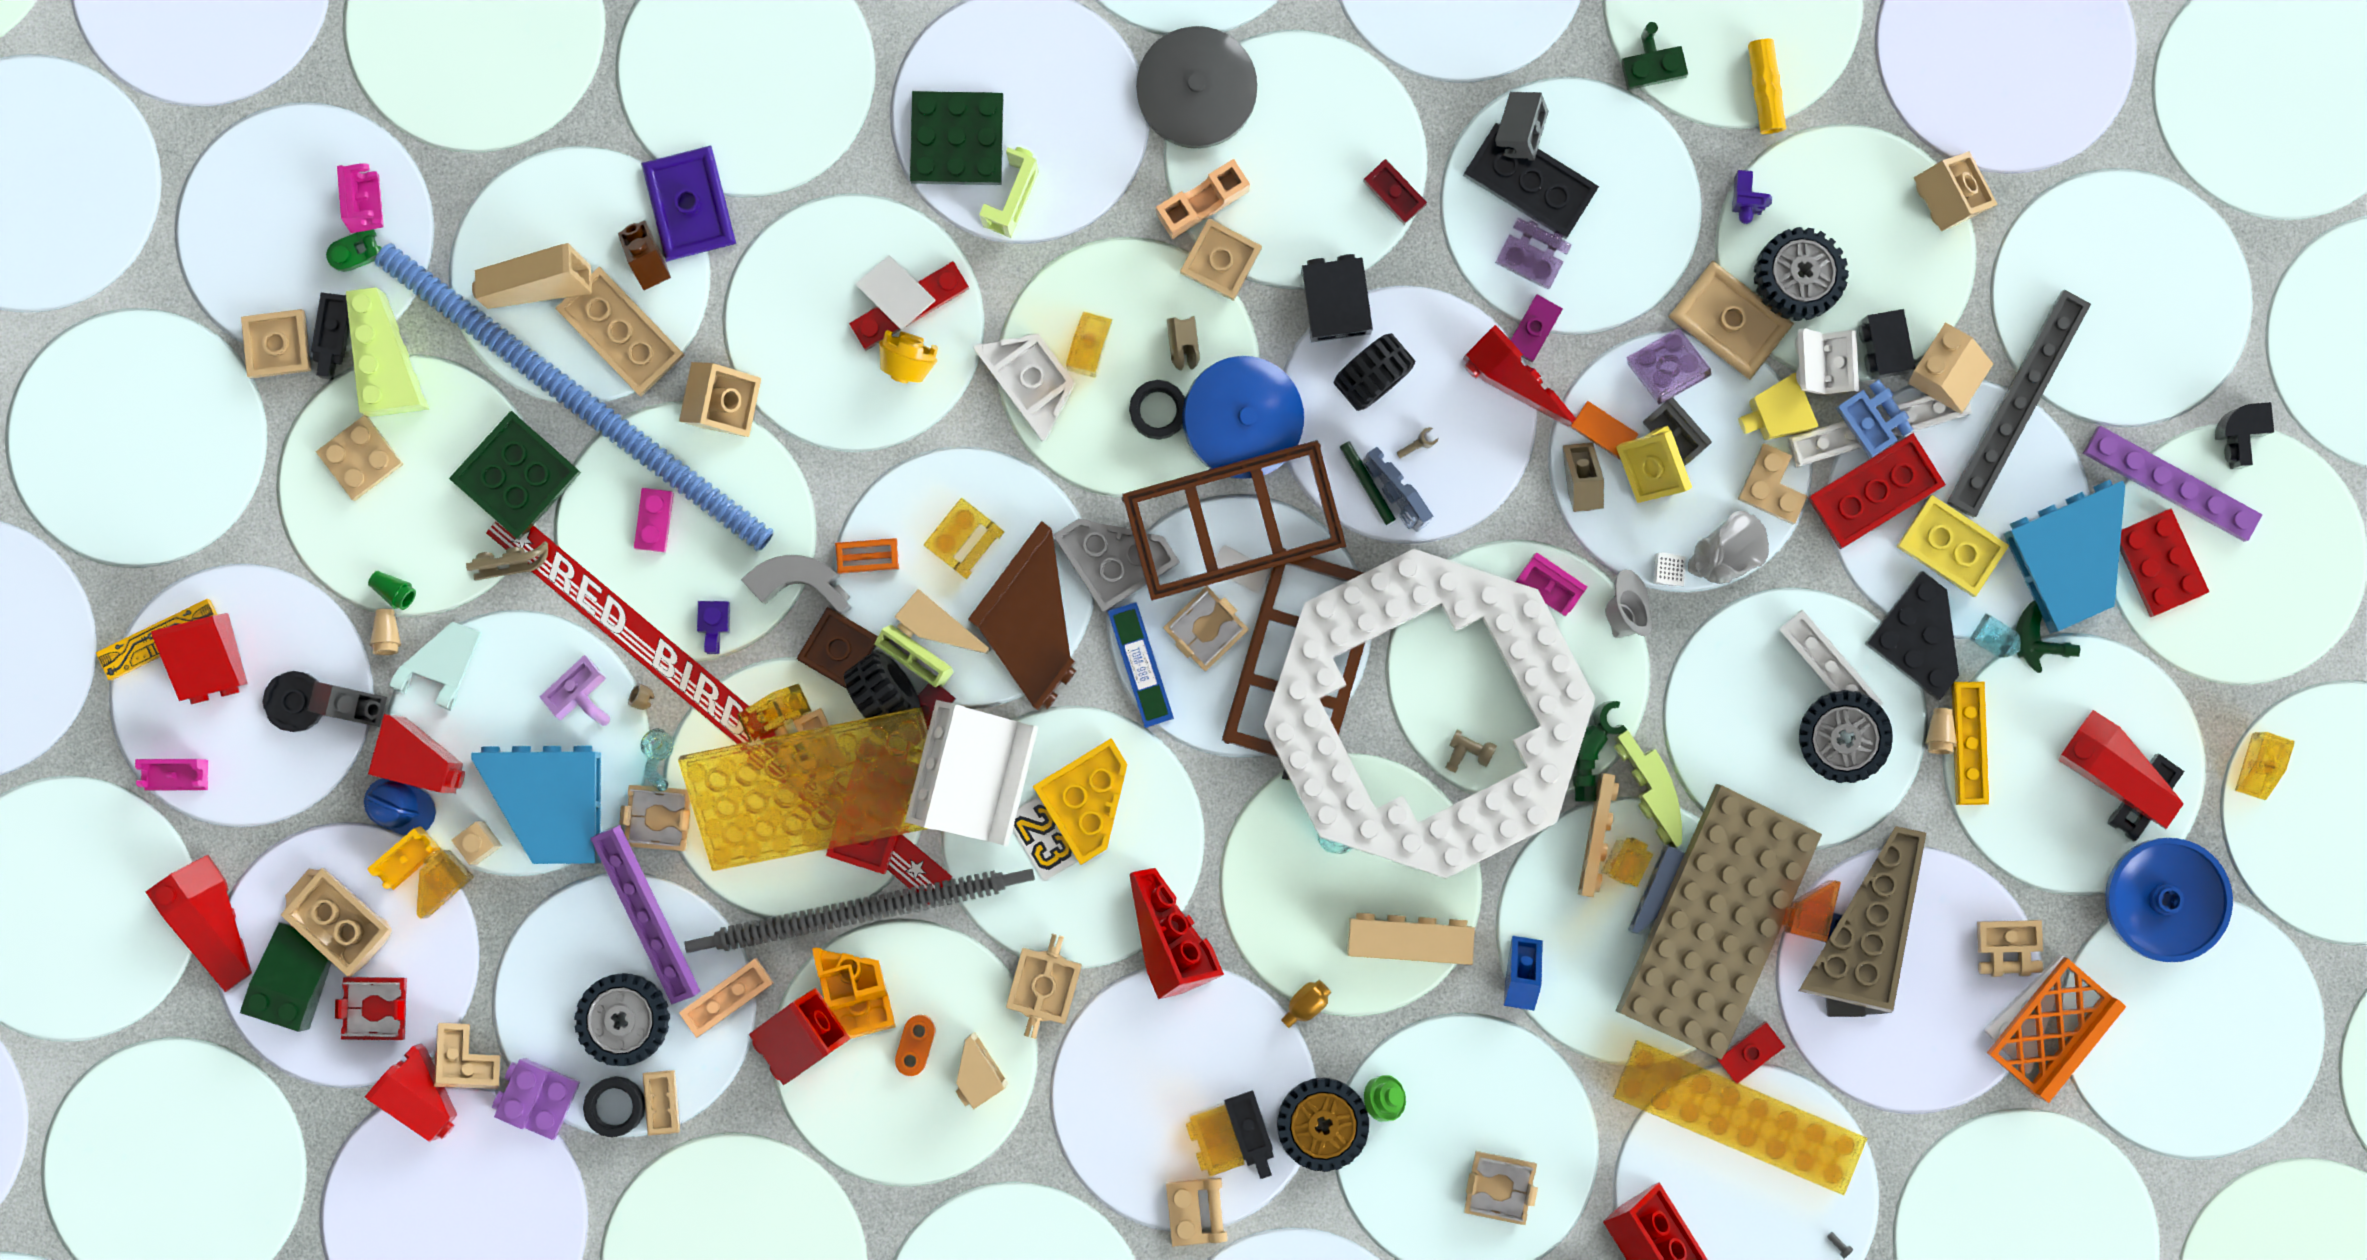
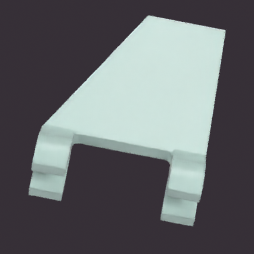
M451 622L399 667L390 682V687L406 694L413 673L439 682L445 686L440 691L436 704L451 711L456 701L459 686L482 633Z

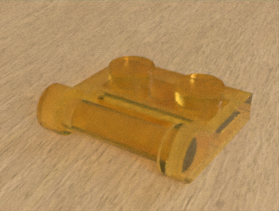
M961 497L923 545L967 580L972 574L970 570L996 538L1000 539L1005 531ZM981 524L987 531L960 563L954 557Z

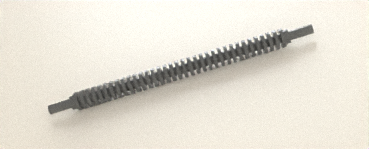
M1033 868L1008 874L996 873L993 870L990 871L991 877H988L987 872H983V879L980 878L979 873L974 874L975 881L969 875L966 876L967 882L964 881L963 877H959V884H957L955 878L950 879L951 886L945 880L942 881L943 887H941L940 882H935V889H933L932 884H927V891H925L924 885L919 886V892H917L916 887H912L911 894H909L908 888L903 889V896L900 890L895 891V897L892 892H888L887 899L884 893L879 894V901L877 896L873 895L871 896V902L868 897H864L863 904L860 898L855 899V906L853 901L849 900L847 901V907L845 902H840L839 909L835 903L831 904V910L829 905L823 906V912L821 907H816L815 913L813 908L807 909V914L805 910L799 911V916L797 912H792L791 917L787 913L783 915V919L781 915L776 916L775 920L773 917H768V924L764 918L760 919V926L757 920L752 921V927L750 922H745L744 929L741 923L736 924V930L734 925L728 926V931L726 927H721L720 931L714 932L712 936L684 941L686 953L716 947L717 950L724 949V951H730V945L735 950L738 949V943L740 948L746 947V942L748 946H753L754 940L756 945L762 944V939L764 943L770 942V937L772 941H777L778 936L780 940L786 939V934L788 938L794 937V932L796 937L801 936L802 931L806 935L810 932L809 928L812 933H816L817 926L820 931H825V924L828 930L833 929V923L836 928H840L841 921L843 926H849V919L851 924L854 925L857 924V917L859 922L863 923L865 922V916L867 921H873V914L876 920L881 919V912L883 918L889 917L888 911H890L891 916H896V909H898L899 915L905 914V907L907 913H911L912 906H914L915 911H920V904H922V908L925 910L928 909V903H930L931 908H935L936 901H938L939 907L944 906V899L947 905L952 904V898H954L955 903H959L960 896L963 902L968 901L967 894L970 895L971 900L976 899L975 893L978 894L979 898H983V891L986 892L987 896H992L991 889H993L994 894L997 895L1000 894L1001 890H1006L1005 886L1034 881L1035 875Z

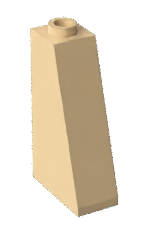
M569 243L560 244L475 270L472 293L474 298L487 309L592 294L591 265Z

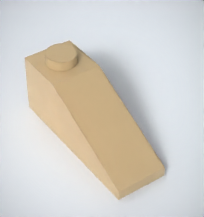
M919 589L916 590L894 616L900 621L896 627L910 638L915 634L920 639L988 654L991 650Z

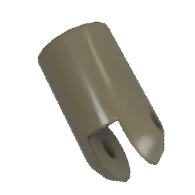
M1195 316L1185 320H1180L1176 317L1169 318L1166 321L1171 361L1176 369L1182 371L1185 362L1184 354H1186L1188 366L1193 370L1200 361Z

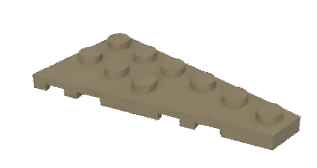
M1895 826L1798 990L1799 992L1889 1013L1894 1011L1926 839L1925 832Z

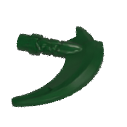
M2034 600L2025 608L2017 622L2015 649L2018 658L2023 656L2034 671L2041 673L2042 666L2039 659L2045 653L2062 655V657L2066 658L2070 656L2079 657L2081 647L2070 642L2059 644L2042 641L2040 624L2043 616Z

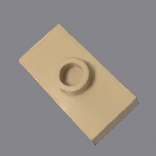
M675 1070L642 1073L648 1136L679 1133L680 1121Z

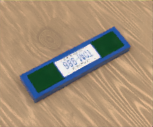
M1137 602L1107 611L1144 727L1148 728L1174 719Z

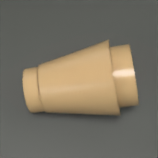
M377 609L375 611L376 616L370 640L373 654H397L401 641L395 611L393 609Z
M1934 708L1925 742L1928 745V752L1942 755L1952 754L1953 748L1957 746L1952 709Z

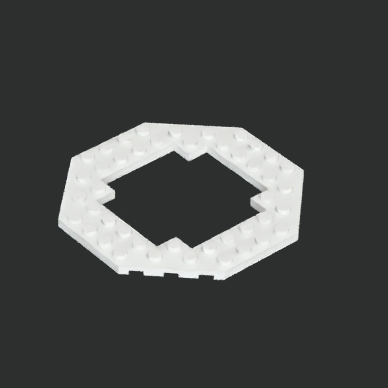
M1412 549L1304 602L1263 728L1320 838L1447 879L1557 823L1596 698L1538 589ZM1441 605L1455 632L1483 619L1539 727L1512 741L1526 767L1525 769L1417 822L1404 795L1375 808L1320 699L1346 686V682L1333 658Z

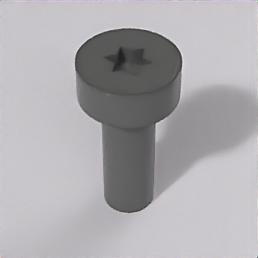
M1833 1232L1828 1234L1827 1238L1841 1251L1839 1255L1843 1259L1852 1253L1854 1249L1850 1245L1846 1246Z

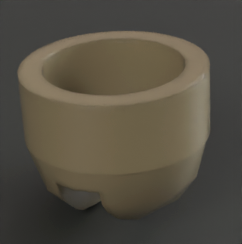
M637 683L629 695L628 705L639 710L648 709L652 705L648 700L655 698L653 691L647 686Z

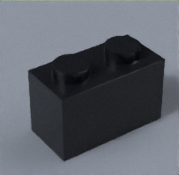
M1904 309L1867 315L1861 320V325L1858 328L1861 342L1866 344L1867 354L1864 357L1867 372H1871L1872 380L1907 374L1916 368Z

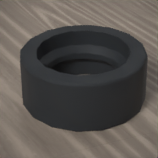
M1157 379L1145 382L1136 389L1130 400L1129 413L1132 424L1139 433L1150 439L1161 440L1172 437L1183 426L1182 413L1185 396L1177 386L1169 381ZM1155 392L1166 393L1173 399L1176 405V415L1173 421L1167 426L1160 428L1152 427L1145 423L1140 413L1141 403L1144 398Z
M618 1076L605 1078L592 1086L585 1096L583 1104L585 1120L590 1128L601 1136L613 1138L625 1135L636 1128L644 1117V1094L638 1085L628 1078ZM612 1088L621 1089L626 1092L631 1098L633 1106L628 1120L619 1125H610L602 1121L596 1109L597 1100L600 1095Z

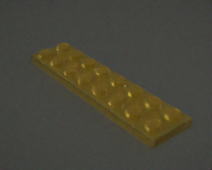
M1635 1040L1612 1096L1615 1099L1845 1196L1868 1139L1638 1040Z

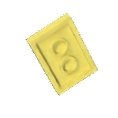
M1930 495L1896 547L1970 596L1976 597L2009 545L1943 501Z

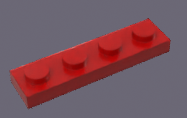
M954 261L918 282L936 301L910 324L970 289ZM875 307L849 323L865 351L877 345L879 341H882L887 330L893 332L892 335L901 330L879 307Z

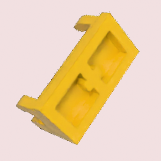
M419 826L412 829L369 866L367 870L372 876H378L382 880V886L385 889L391 888L394 890L439 852L441 848Z

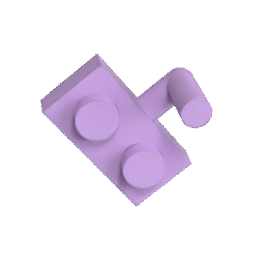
M586 655L582 656L539 696L552 714L559 720H562L579 705L589 717L600 725L606 726L610 722V716L594 705L588 697L606 678Z

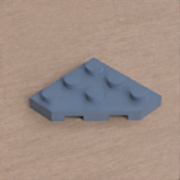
M1378 447L1369 451L1365 456L1368 461L1364 464L1374 479L1379 477L1383 482L1384 487L1382 491L1391 504L1396 502L1401 509L1399 517L1408 529L1413 527L1416 532L1427 526L1434 516L1417 490L1411 484L1403 485L1401 483V480L1404 479L1403 475L1392 462L1385 463L1382 458L1385 456Z

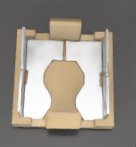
M1208 586L1204 587L1163 627L1176 641L1175 646L1187 658L1191 657L1204 672L1249 631V628L1235 615L1238 610L1225 597L1220 600Z
M629 785L628 805H621L619 825H626L625 837L630 847L686 851L692 790Z
M1475 1150L1472 1171L1469 1173L1466 1188L1467 1196L1464 1213L1526 1226L1528 1206H1535L1538 1187L1533 1185L1537 1163Z

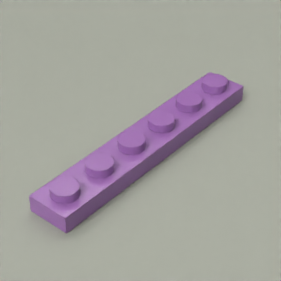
M2102 426L2096 428L2083 452L2084 455L2243 542L2250 540L2263 515Z
M615 826L591 837L590 839L671 1005L697 995L701 992L621 826Z

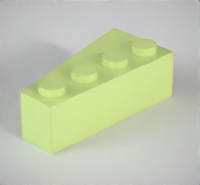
M377 287L346 291L359 412L368 417L430 410L422 394L418 377L414 373L409 353L402 341L399 327L386 293Z

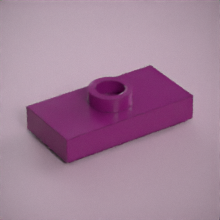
M1538 294L1534 297L1511 338V341L1523 354L1521 357L1532 363L1563 310L1560 306Z

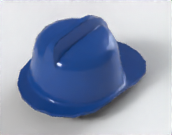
M381 778L372 783L365 793L364 807L368 817L376 824L396 833L407 835L412 829L419 826L427 831L435 820L436 809L434 801L428 793L415 786Z

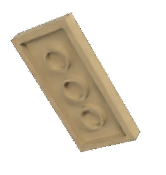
M599 266L591 274L592 294L566 297L555 309L622 379L642 397L685 354Z

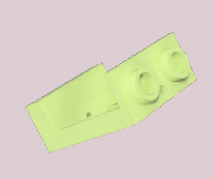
M1007 147L1006 150L1009 165L1020 170L1003 211L984 204L979 214L984 228L1011 239L1039 174L1037 160L1033 157V153L1022 147H1016L1015 150Z

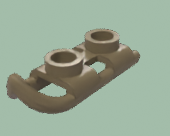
M545 541L536 549L526 553L523 548L511 547L499 558H495L494 554L490 552L478 553L476 558L472 559V562L466 563L467 571L479 569V573L473 574L475 581L533 571L545 562L548 555V543ZM539 556V558L533 563H528V560H531ZM509 564V568H498V566Z

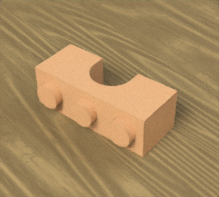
M1232 159L1208 174L1207 179L1194 189L1186 193L1181 191L1156 206V215L1173 240L1250 191V183L1235 159Z

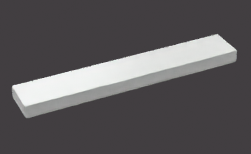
M1928 395L1897 404L1901 412L1905 410L1909 416L1907 420L1914 429L1910 433L1973 413L1970 402L1963 413L1960 414ZM1885 409L1878 410L1885 422L1891 419ZM1845 421L1787 439L1796 468L1862 448ZM1897 427L1891 430L1896 437L1902 436Z

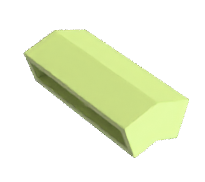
M891 624L881 630L874 645L934 687H943L954 673L951 666ZM889 640H893L902 648L910 652V655L907 656L906 654H904L902 651H900L895 646L890 644ZM918 659L921 660L939 674L937 676L934 675L916 661Z

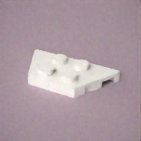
M1038 333L1017 339L1009 338L999 342L974 345L973 349L1020 413L1041 441H1046L1075 382Z

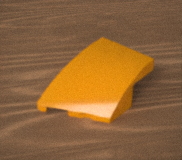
M817 947L812 948L824 1000L851 1039L896 1027L879 960L825 951Z

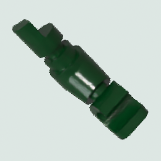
M1607 701L1600 704L1594 711L1593 719L1595 726L1591 724L1586 728L1574 769L1577 771V775H1573L1575 802L1596 801V775H1592V769H1595V760H1598L1599 752L1608 741L1606 737L1608 734L1617 735L1628 730L1624 725L1612 727L1607 722L1608 712L1612 708H1619L1620 701Z

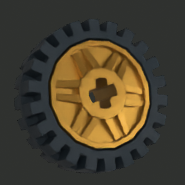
M1313 1078L1298 1084L1284 1098L1277 1117V1131L1284 1150L1295 1162L1313 1171L1330 1172L1331 1170H1338L1345 1165H1349L1360 1155L1368 1138L1369 1117L1364 1102L1347 1084L1331 1078ZM1320 1117H1324L1325 1121L1327 1119L1331 1120L1328 1124L1329 1130L1326 1132H1322L1321 1128L1318 1131L1315 1129L1318 1125L1317 1119Z

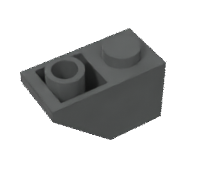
M315 681L307 711L380 727L387 697Z

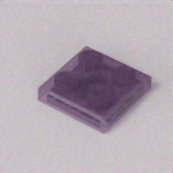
M1680 328L1626 357L1627 364L1658 405L1712 375L1709 365Z

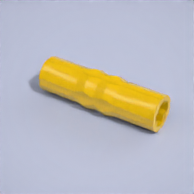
M1771 38L1754 40L1748 44L1760 133H1779L1786 129L1774 40Z

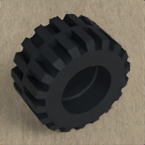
M1393 333L1385 334L1353 358L1336 375L1333 384L1356 411L1364 410L1398 384L1413 369L1416 361Z
M875 650L845 671L844 681L853 703L863 717L880 732L890 735L921 713L920 701L912 683L898 664L883 652Z

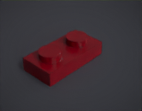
M1387 159L1383 160L1363 179V182L1403 225L1408 223L1427 205V201Z

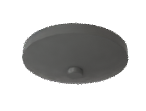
M1184 27L1164 35L1147 51L1137 74V100L1146 122L1159 136L1168 142L1186 148H1208L1221 144L1235 136L1249 120L1257 98V75L1249 54L1234 38L1210 27Z

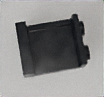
M1355 254L1338 256L1337 261L1325 262L1324 258L1308 260L1307 265H1302L1301 275L1304 282L1311 343L1371 335L1373 326L1363 257L1355 258Z

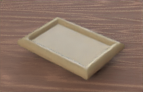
M1713 260L1668 316L1749 380H1751L1794 325L1790 319L1782 318V313L1774 314L1770 311L1772 309L1770 304L1765 306L1760 296Z

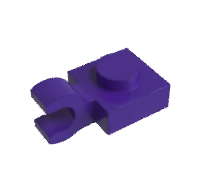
M698 601L697 632L706 633L704 652L707 654H720V633H730L729 601Z

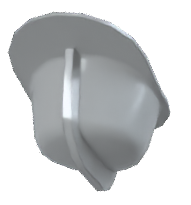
M1625 569L1618 573L1615 582V596L1608 602L1605 608V615L1615 638H1622L1633 634L1645 637L1652 630L1648 591L1641 578L1632 570Z

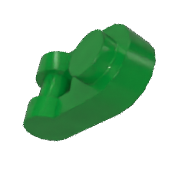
M375 230L356 232L330 244L326 252V258L330 266L338 271L347 272L374 262L376 255L382 248L376 243L375 237L377 235ZM364 243L366 250L363 253H359L357 245Z

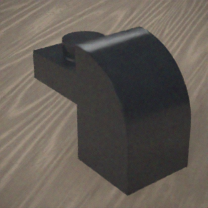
M2272 403L2244 405L2228 412L2219 421L2215 430V440L2227 439L2224 454L2226 461L2229 462L2230 469H2242L2253 465L2250 438L2264 437L2274 433Z

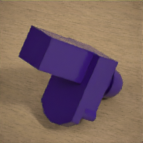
M1738 170L1734 177L1732 212L1739 213L1738 216L1741 223L1749 224L1753 220L1754 214L1762 215V211H1765L1767 207L1772 205V196L1767 193L1752 192L1753 171Z

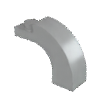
M802 555L777 556L760 563L741 579L750 591L764 604H767L782 589L790 585L807 584L815 587L840 614L844 615L852 608L847 602L851 598L849 594L839 584L835 587L832 586L840 576L824 563Z

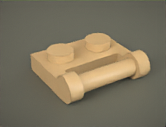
M1222 1178L1166 1183L1172 1247L1228 1241L1227 1231L1223 1229L1220 1188H1223ZM1198 1190H1207L1211 1232H1202Z

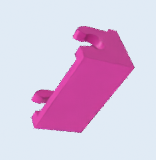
M367 163L337 166L341 219L350 233L384 227L379 174L377 171L359 173L370 170Z
M1537 552L1533 554L1515 581L1538 589L1544 602L1565 617L1571 612L1588 587Z
M135 759V768L141 770V780H137L136 785L144 787V791L208 790V760Z

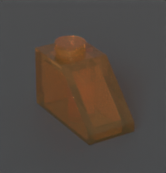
M1827 880L1795 899L1790 908L1786 907L1782 925H1785L1784 932L1827 942L1841 882Z

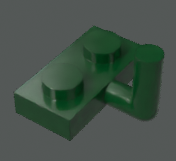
M1649 22L1641 34L1645 54L1626 57L1621 60L1627 90L1683 79L1688 76L1682 46L1657 51L1654 35L1658 30V26L1655 22Z

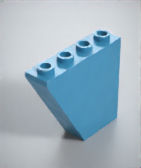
M2107 480L2093 487L2095 493L2085 497L2083 492H2080L2065 499L2066 506L2057 509L2055 504L2038 511L2039 518L2029 522L2028 518L2024 517L2011 523L2012 530L2003 533L2050 634L2115 606L2125 484L2123 481L2112 484L2111 480Z
M499 746L481 747V752L471 753L473 763L532 864L601 863V859L590 839L596 834L601 833V752H592V746H573V752H561V746H543V752H531V746H512V752H500Z

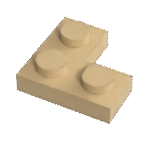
M1763 443L1737 500L1794 525L1808 496L1780 483L1792 455Z
M438 1023L436 1029L434 1087L498 1089L500 1055L469 1054L470 1024Z

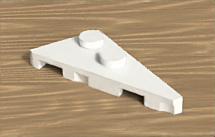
M2059 955L1983 1030L1994 1042H1996L2063 959V955ZM2064 973L2060 977V982H2062ZM2055 994L2044 996L2041 1000V1012L2052 1011L2055 1003ZM2042 1017L2043 1034L2050 1017ZM2035 1018L2026 1019L2021 1025L2022 1036L2036 1035ZM2037 1040L2024 1041V1058L2037 1057ZM2016 1042L2007 1043L2002 1050L2011 1059H2017ZM2035 1062L2024 1063L2026 1074L2032 1071Z

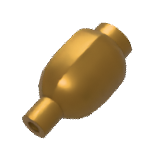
M1320 979L1315 983L1309 982L1305 984L1290 1000L1289 1012L1281 1021L1290 1028L1298 1020L1308 1021L1314 1018L1327 1006L1328 996L1332 993L1331 990Z

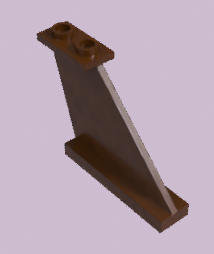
M1043 521L1039 523L968 618L972 624L980 629L1027 699L1039 712L1043 707L1047 710L1058 697L1055 690L1061 682L1067 685L1077 671L1073 668L1076 662L1070 656L1052 528Z

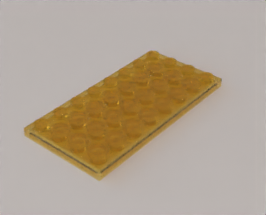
M922 708L681 755L678 763L712 871L929 829L905 822L928 734Z

